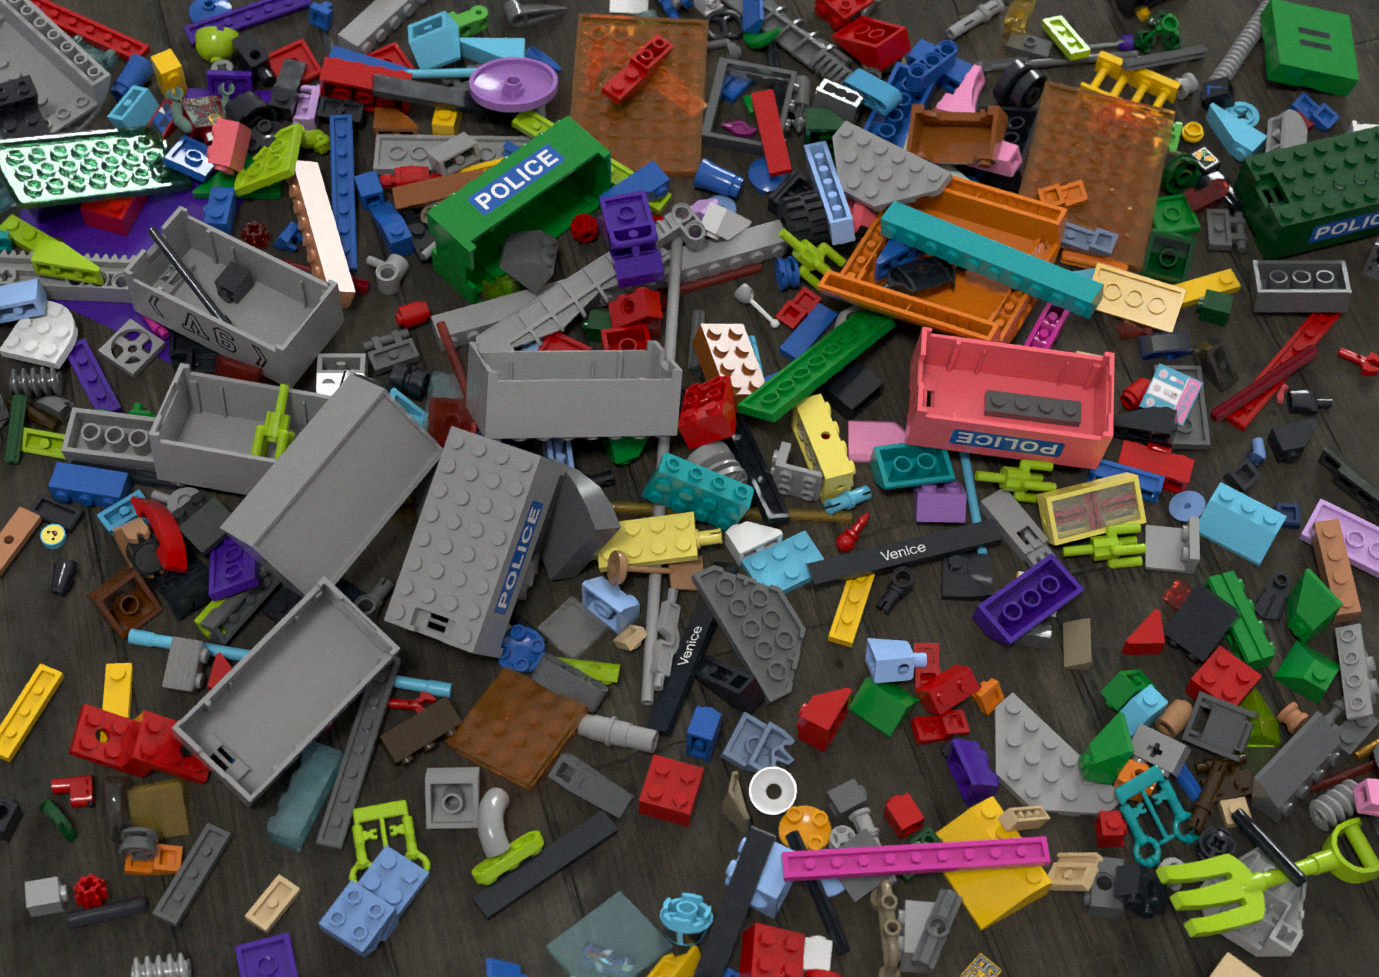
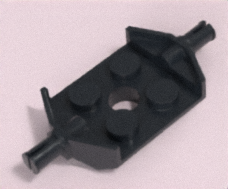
M930 256L888 268L886 284L880 286L913 296V293L922 292L948 283L952 284L951 289L953 290L955 289V274L967 271V269L948 263L938 257Z

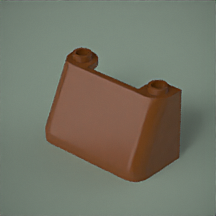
M912 104L906 151L934 164L977 165L981 168H990L991 165L996 164L1007 129L1008 116L1000 106H988V111L980 109V112H940L938 108H933V111L924 110L923 104Z

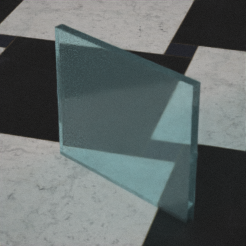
M621 891L546 945L547 951L569 973L570 977H636L673 948L671 943Z

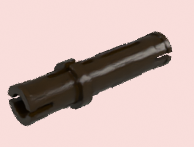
M1212 762L1199 798L1192 805L1193 812L1185 829L1190 833L1196 824L1193 835H1201L1207 817H1210L1213 812L1212 805L1229 768L1225 763H1223L1222 768L1218 772L1221 762Z

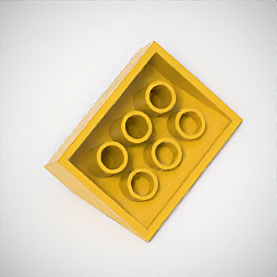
M993 796L971 807L935 833L944 842L1021 838L1017 831L1007 832L998 819L1004 811ZM1041 866L942 872L953 890L962 897L963 905L981 931L1047 895L1052 881Z

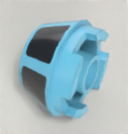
M682 893L681 898L671 900L668 897L665 900L660 911V919L665 934L670 941L678 945L690 946L704 939L713 922V914L711 913V905L708 906L703 903V897Z

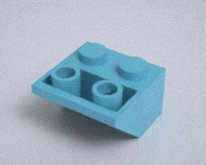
M446 11L408 25L409 45L420 70L437 69L461 59L459 26Z

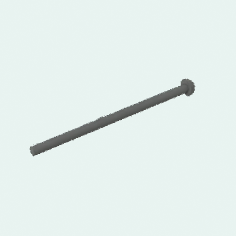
M1137 50L1109 53L1121 59L1138 57L1139 55ZM1090 54L1089 57L1071 61L1065 55V59L1027 60L1028 57L977 61L974 65L982 66L983 73L1004 71L1012 62L1019 58L1031 64L1032 68L1096 63L1099 54Z

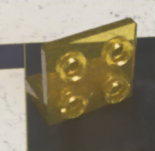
M183 778L130 787L127 790L133 827L155 830L159 834V839L188 834L189 826L182 792L185 788Z

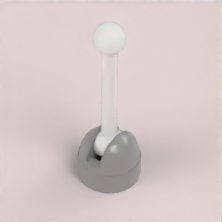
M747 283L741 285L736 290L734 297L743 304L751 303L770 322L772 328L779 327V321L773 319L753 300L754 291Z

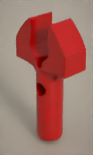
M1345 348L1338 350V356L1360 365L1362 369L1360 374L1365 376H1375L1378 374L1379 356L1370 352L1369 356L1363 357Z
M420 692V697L415 700L390 698L388 708L414 710L416 713H419L426 709L422 707L423 705H432L437 701L429 692Z

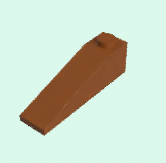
M484 170L459 172L392 188L395 211L423 208L448 198L450 194L456 193L469 181L475 180L482 175Z

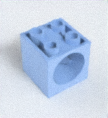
M744 837V839L742 840V842H741V844H740V846H739V849H738V852H739V853H741V850H742L743 845H744V843H745V840H746L745 837ZM777 842L774 843L750 906L773 919L776 917L794 882L783 881L781 853L793 850ZM735 860L730 862L726 870V875L728 876L725 885L727 887L737 863Z

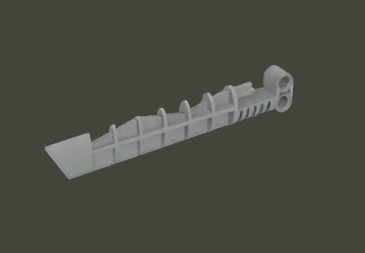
M686 203L676 204L670 213L663 216L664 220L656 221L655 226L658 234L656 247L661 252L663 263L669 260L670 256L662 246L677 236H680L690 248H699L705 241V226ZM678 214H685L687 218L680 220L676 216ZM691 232H698L700 236L693 238L689 234ZM610 252L602 255L476 336V342L480 343L479 351H515V348L533 341L540 347L542 345L541 338L565 331L564 328L579 313L585 318L587 315L584 308L597 295L604 303H608L609 300L604 291L618 286Z

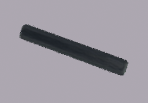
M1238 808L1231 814L1233 821L1296 887H1301L1307 882V877L1301 869L1243 809Z

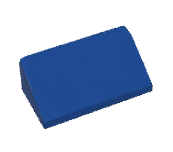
M764 0L742 1L744 32L754 34L760 32L764 21Z

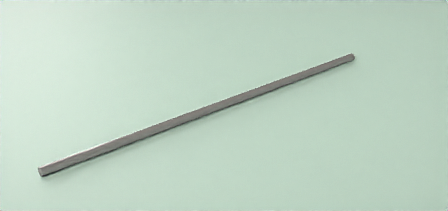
M680 236L671 240L664 360L668 364L669 360L675 361L683 246V240ZM670 436L665 439L658 438L656 469L660 464L663 454L669 453ZM654 503L653 517L664 516L666 506ZM654 565L650 567H662V565ZM649 573L645 630L648 635L645 637L641 704L646 706L653 705L654 690L652 687L655 675L650 670L653 643L658 639L656 624L659 617L662 576L659 573Z

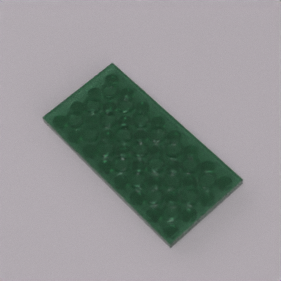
M156 125L0 140V177L20 210L191 190L192 186L188 175L163 164L164 157L171 149Z

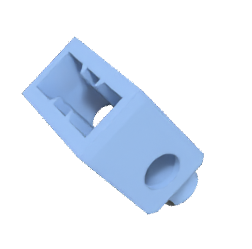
M867 638L865 662L874 683L906 681L913 678L914 668H926L927 655L926 653H913L907 641Z

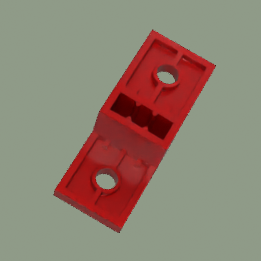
M88 704L81 706L69 755L140 778L156 769L201 785L206 782L209 771L192 753L191 757H185L181 754L180 747L183 745L173 736L172 727L178 721L146 710L132 720ZM97 731H101L106 735V743L99 742L96 739L95 733Z

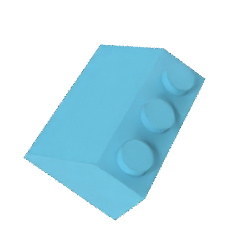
M1220 482L1199 519V535L1260 566L1279 534L1287 516Z

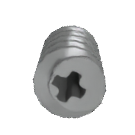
M1350 779L1344 780L1341 784L1336 785L1333 789L1328 790L1325 794L1320 795L1309 803V814L1316 826L1323 831H1328V825L1335 827L1337 821L1343 822L1345 816L1351 817L1353 811L1357 812L1353 787L1358 785V783Z
M179 953L177 961H174L172 955L168 954L166 962H162L160 955H157L155 963H151L149 956H146L144 964H140L138 957H134L132 977H191L190 959L185 960L183 954Z

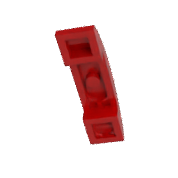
M132 496L130 501L138 517L148 518L160 543L155 552L163 569L185 573L187 570L185 544L173 515L158 501Z

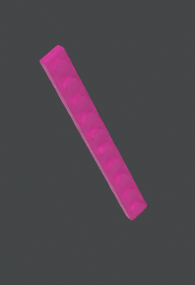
M1046 836L781 853L784 882L1048 866L1051 862Z

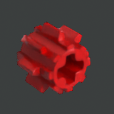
M578 214L571 220L570 231L573 239L577 238L578 242L586 243L592 242L597 237V227L599 226L596 218H592L590 214Z
M89 874L86 877L82 876L80 881L76 883V886L73 887L77 905H82L87 910L95 906L100 907L103 902L105 903L106 898L109 897L105 880H100L99 877H95L93 874Z

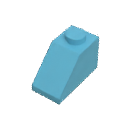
M1151 684L1134 696L1120 711L1125 715L1131 740L1140 723L1149 727L1165 711L1169 703Z

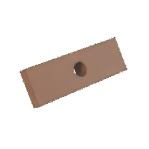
M19 507L0 532V577L42 521L41 516Z

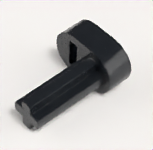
M1223 172L1207 174L1198 181L1197 188L1204 196L1210 197L1220 194L1235 211H1239L1240 207L1244 206V202L1230 187V180Z

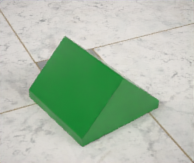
M869 676L861 685L849 706V711L890 739L919 703V700L893 682L874 683L872 677Z

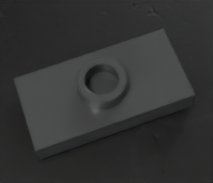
M1012 31L1006 51L1034 59H1046L1049 57L1053 42Z

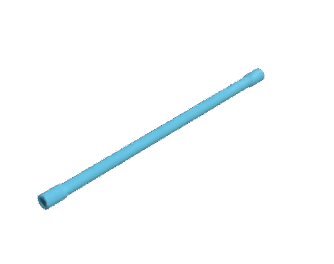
M131 629L128 635L129 644L170 649L172 637L137 629ZM206 643L207 648L210 650L209 656L216 657L221 652L225 659L241 661L251 651ZM397 675L394 688L429 692L433 696H447V698H451L453 683Z

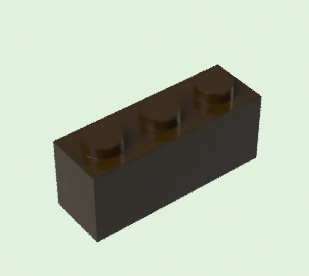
M447 696L384 733L377 740L393 766L399 762L401 766H404L415 759L413 754L422 749L425 753L437 745L435 740L442 736L448 739L459 732L457 727L460 726L462 721Z

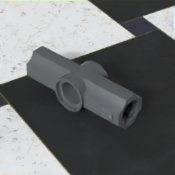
M940 889L910 962L917 970L924 973H933L962 902V897L957 892L949 889ZM938 927L943 933L934 934L930 928Z

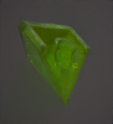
M509 274L504 277H497L496 275L497 281L488 283L487 280L482 281L483 295L487 299H495L523 291L524 285Z
M1254 688L1240 705L1242 708L1258 713L1257 719L1248 716L1247 721L1255 724L1246 747H1280L1281 740L1278 721L1257 689Z

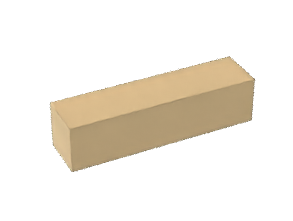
M1042 805L1008 808L998 817L1007 832L1038 829L1051 819Z

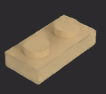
M279 874L245 915L246 920L268 934L301 893L300 888Z

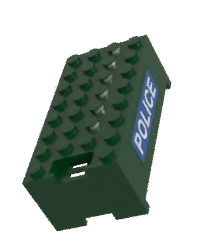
M1379 126L1244 157L1233 190L1244 202V206L1240 207L1238 212L1243 213V217L1248 220L1255 233L1256 239L1254 243L1263 260H1277L1280 257L1379 233ZM1274 188L1278 189L1283 201L1279 202L1273 191ZM1268 190L1274 203L1268 202L1263 191Z

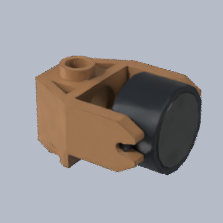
M136 517L111 529L117 545L130 568L134 567L137 572L147 578H154V573L156 572L164 573L165 570L155 552L160 543L149 524H145L141 517Z

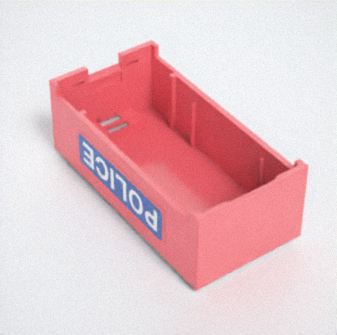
M922 327L910 362V398L905 444L1097 469L1113 438L1115 353L1105 352L1103 357L933 334L931 333L932 328ZM986 390L1080 401L1081 423L1079 427L986 416L984 415ZM927 391L931 392L930 407H926Z

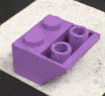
M955 480L913 486V505L916 522L965 523L967 494L962 484Z

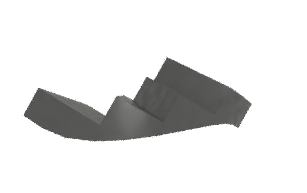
M550 459L567 466L564 476H559L533 552L540 553L550 580L575 578L617 533L621 526L613 506L596 483L579 470L557 460ZM439 460L410 494L418 519L420 518Z

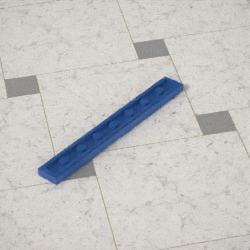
M352 114L330 115L332 213L350 273H357Z

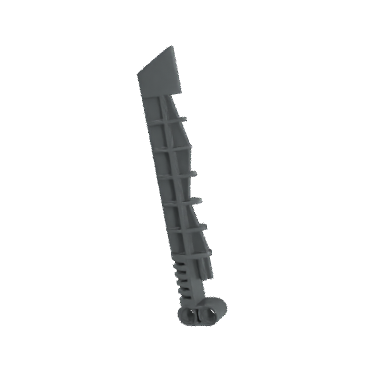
M722 0L742 16L743 0ZM764 0V21L760 31L765 33L780 27L782 31L774 41L811 71L815 72L816 75L821 76L823 80L827 79L841 85L853 73L849 69L852 60L839 50L838 45L822 40L820 32L816 31L810 34L802 30L801 28L805 23L803 19L791 22L785 15L788 10L787 7H779L774 0ZM867 68L864 70L881 79V72L878 69Z

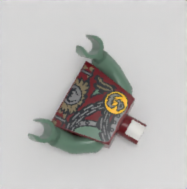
M224 83L218 87L222 99H220L219 95L181 99L183 91L180 87L175 88L176 97L173 95V90L169 89L166 92V97L169 101H172L170 106L174 124L186 133L188 137L194 140H204L206 145H212V127L214 123H217V118L225 119L226 111L224 107L228 101H231L229 100V95L234 92V85L232 83L229 84V92H225Z

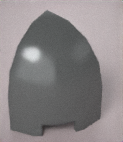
M53 395L42 397L33 404L34 407L60 419L63 425L70 419L72 407L78 408L71 401Z
M1038 624L1013 644L1047 650L1051 639L1052 626Z

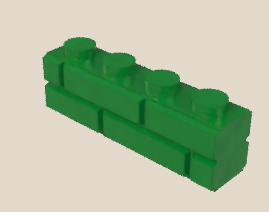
M1234 571L1208 577L1204 586L1243 613L1226 636L1235 657L1253 670L1271 665L1276 654L1275 647L1271 641H1267L1264 624L1261 620H1257L1254 614V603L1251 599H1247L1242 579H1237Z

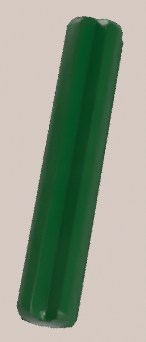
M20 394L13 395L4 457L5 463L12 465L18 464L20 459L27 397Z

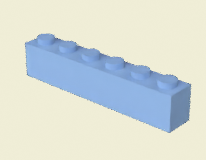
M826 141L804 145L807 170L813 182L814 191L823 203L832 245L855 241L853 218Z

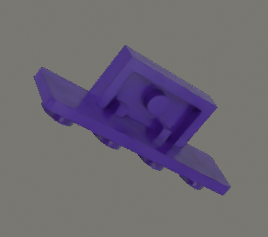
M208 70L206 74L208 89L188 88L185 99L219 95L220 99H222L218 87L224 83L225 92H229L228 87L232 83L235 89L229 95V100H234L237 96L251 90L269 104L273 91L254 90L252 71Z

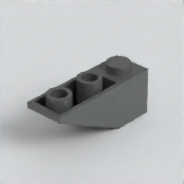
M572 753L561 754L548 777L570 792L618 818L622 817L634 797Z

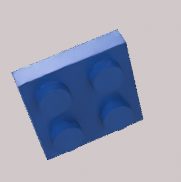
M183 135L164 157V165L201 182H205L215 170V166L208 163L207 149L209 146L186 135Z

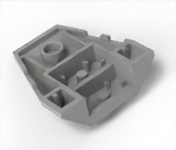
M1259 847L1239 858L1252 873H1263L1278 868ZM1226 876L1220 878L1205 880L1200 888L1214 885L1226 881L1228 879L1226 878ZM1288 882L1267 889L1263 893L1265 913L1260 923L1220 933L1256 957L1291 956L1303 937L1301 926L1304 918L1303 902L1306 897V883L1301 887H1296L1292 882ZM1238 902L1201 910L1206 917L1229 911L1242 905Z

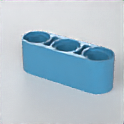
M857 69L841 83L842 86L865 95L863 104L882 115H888L903 101V96L897 88L862 69Z

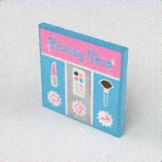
M1159 363L1139 406L1142 408L1153 406L1169 407L1177 410L1178 424L1183 426L1203 382Z

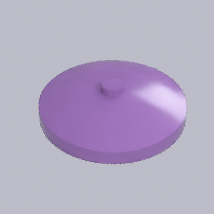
M507 57L492 60L479 66L470 76L469 89L474 101L485 108L500 112H523L536 109L551 101L558 91V79L556 72L549 65L541 61L525 57Z

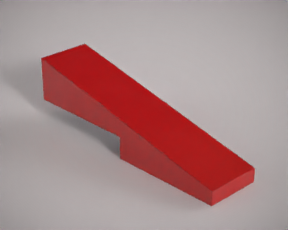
M773 89L751 93L752 107L761 137V145L769 176L773 177L792 173Z

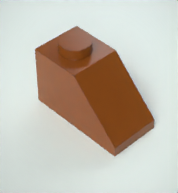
M375 108L373 124L375 142L376 134L419 135L418 125L398 108Z

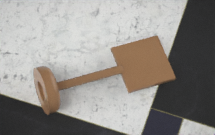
M614 550L608 559L607 576L610 584L620 585L626 579L627 572L669 574L670 588L698 591L691 578L693 574L704 570L702 556H698L699 560L669 563L668 568L628 565L624 552Z

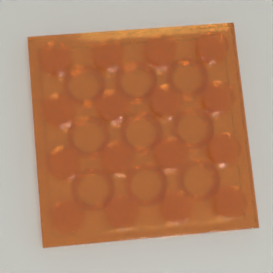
M505 666L457 727L458 731L446 741V745L449 749L530 790L589 710L587 705L564 694L557 695L539 685L533 679Z

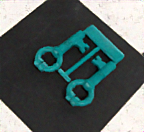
M1157 765L1115 789L1114 792L1122 805L1119 809L1135 838L1133 855L1137 863H1141L1148 869L1159 864L1161 856L1160 845L1167 843L1175 838V836L1178 840L1188 845L1199 839V835H1193L1194 830L1184 836L1181 834L1179 824L1189 819L1192 813L1183 810L1169 780L1164 779ZM1160 781L1159 785L1162 790L1152 795L1151 798L1156 799L1155 805L1167 799L1175 815L1173 822L1174 833L1169 836L1145 792L1146 788ZM1138 793H1141L1164 838L1159 843L1153 837L1144 835L1136 818L1139 814L1147 812L1146 808L1142 809L1144 804L1140 802L1135 808H1131L1129 803L1125 804L1126 800ZM1150 843L1153 845V849H1155V854L1144 860L1139 853V849L1141 846Z

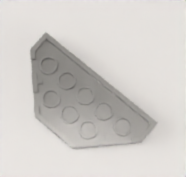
M845 121L832 137L837 175L844 195L875 211L884 210L885 206L891 205L893 201L907 204L917 201L919 197L930 195V197L938 196L953 178L951 172L848 121Z
M1011 693L995 707L994 771L999 782L1024 807L1042 805L1046 812L1058 813V815L1079 816L1083 814L1095 815L1097 817L1099 811H1114L1120 805L1114 792L1115 788L1112 785L1083 780L1081 769L1078 766L1080 755L1014 693Z

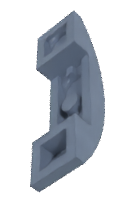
M1066 222L1060 246L1088 254L1111 256L1119 234L1100 228L1093 231Z

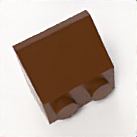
M125 567L86 596L100 617L122 640L129 635L131 629H138L164 610L137 570L130 567Z

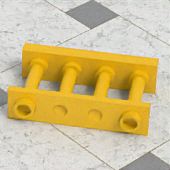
M1101 50L1095 66V71L1098 73L1091 85L1084 82L1081 83L1077 99L1100 109L1116 104L1129 106L1133 110V118H1136L1141 126L1157 132L1162 115L1158 113L1166 100L1174 103L1181 83L1148 69L1125 72L1121 68L1122 60L1124 59ZM1106 75L1118 80L1111 93L1098 89ZM1125 84L1138 88L1131 101L1118 97ZM1145 92L1157 96L1150 110L1138 105Z

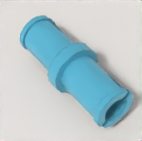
M866 485L852 491L845 490L839 496L825 500L824 507L832 506L825 510L829 515L843 509L850 510L856 504L870 500L872 494L865 495L863 493L871 490Z

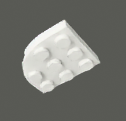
M46 300L45 315L20 319L0 347L1 355L7 358L47 367L53 366L55 369H60L77 340L78 329L74 317L63 305Z

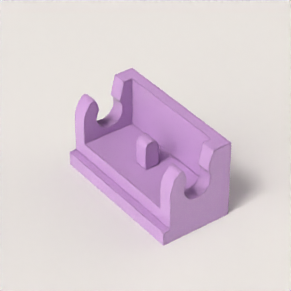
M303 85L300 87V91H307L310 94H299L293 124L299 123L307 131L316 130L319 124L317 112L321 100L320 85Z

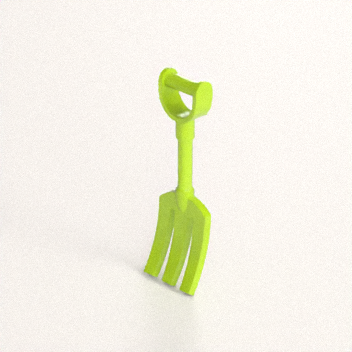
M1353 818L1339 824L1325 839L1322 851L1309 855L1307 859L1294 862L1306 876L1312 874L1317 876L1331 871L1333 875L1342 881L1352 884L1364 883L1379 877V860L1360 829L1362 825L1360 818ZM1346 835L1364 868L1354 866L1345 860L1339 852L1337 837ZM1228 853L1192 863L1161 866L1156 870L1162 884L1199 882L1224 876L1228 879L1214 885L1176 892L1169 897L1176 910H1199L1241 903L1242 906L1206 917L1190 919L1184 923L1190 938L1225 933L1260 923L1265 913L1263 893L1269 888L1291 882L1279 868L1263 873H1252L1246 865Z

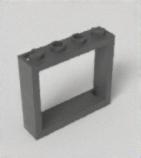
M720 57L701 131V145L764 156L760 141L713 133L727 75L788 86L780 118L784 135L785 132L790 130L791 119H788L789 112L793 113L796 100H793L794 93L798 94L800 81H797V71Z

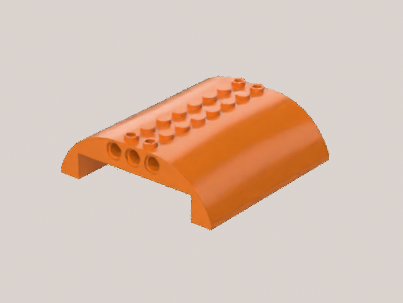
M953 176L940 195L934 197L927 195L917 198L915 202L904 204L1052 264L1055 263L1060 249L1068 215V209L957 176ZM890 205L885 206L884 210H880L842 271L837 273L827 270L817 285L818 291L824 296L920 327L932 328L933 331L948 336L1009 344L1016 336L1038 299L969 270L955 274V289L953 290L951 289L952 284L948 283L922 292L913 293V296L881 287L880 285L886 284L887 277L878 282L874 280L875 263L889 241V238L881 235V217ZM926 254L920 257L919 259H923L933 255Z

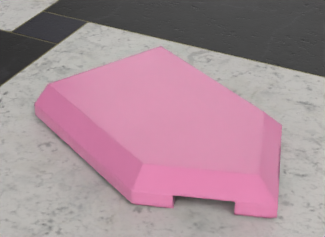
M848 420L849 461L869 463L874 446L905 443L906 431L896 422Z

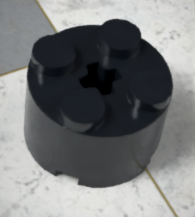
M251 90L237 96L234 100L228 101L224 107L226 120L240 122L251 130L261 120L266 119L277 122L276 111Z

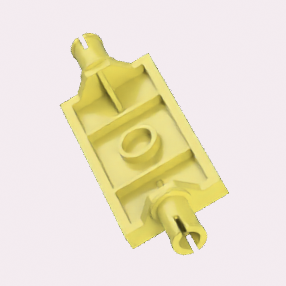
M694 512L619 521L621 528L592 560H598L600 572H607L608 559L614 550L624 552L628 565L654 566L699 560L698 549L701 546L723 544L721 528L705 531L696 529Z

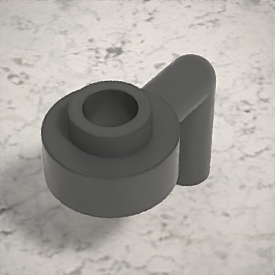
M729 39L705 42L706 51L724 48L726 59L738 61V59L742 58L740 46H736L735 42L731 43Z

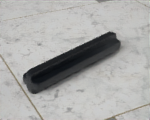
M141 896L104 904L100 907H91L89 910L81 909L68 912L65 917L68 928H74L147 911V902L145 897Z

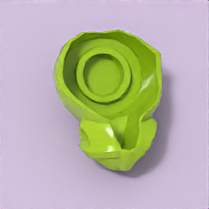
M301 125L303 133L300 148L314 149L321 155L326 154L330 150L329 136L319 129L307 131Z

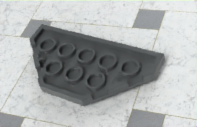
M716 565L693 574L691 580L747 673L756 677L766 697L764 701L767 706L788 696L792 690V681L797 669L801 652L800 648L806 629L782 589L774 585L767 586L756 582L757 579L739 573L735 575L723 571L724 568Z

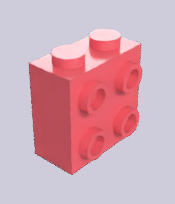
M217 118V123H214L212 127V145L207 149L208 163L214 165V169L221 171L223 174L234 176L235 172L239 173L244 168L252 130L240 122Z

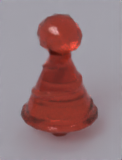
M1123 318L1121 326H1116V330L1120 331V340L1137 335H1142L1143 337L1153 336L1151 327L1148 326L1142 329L1126 318Z

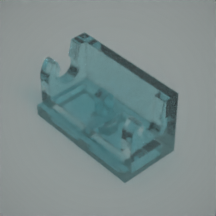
M76 35L72 40L78 44L83 36ZM83 40L78 44L108 73L119 61L117 55L113 56L115 53L113 49L104 52L86 44Z

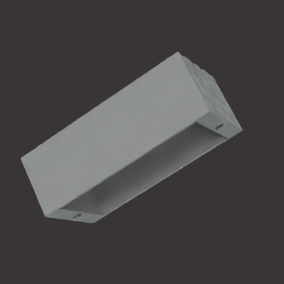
M350 374L221 525L220 529L282 585L304 598L323 576L333 585L339 581L437 463L442 455L443 448L405 411L386 389Z

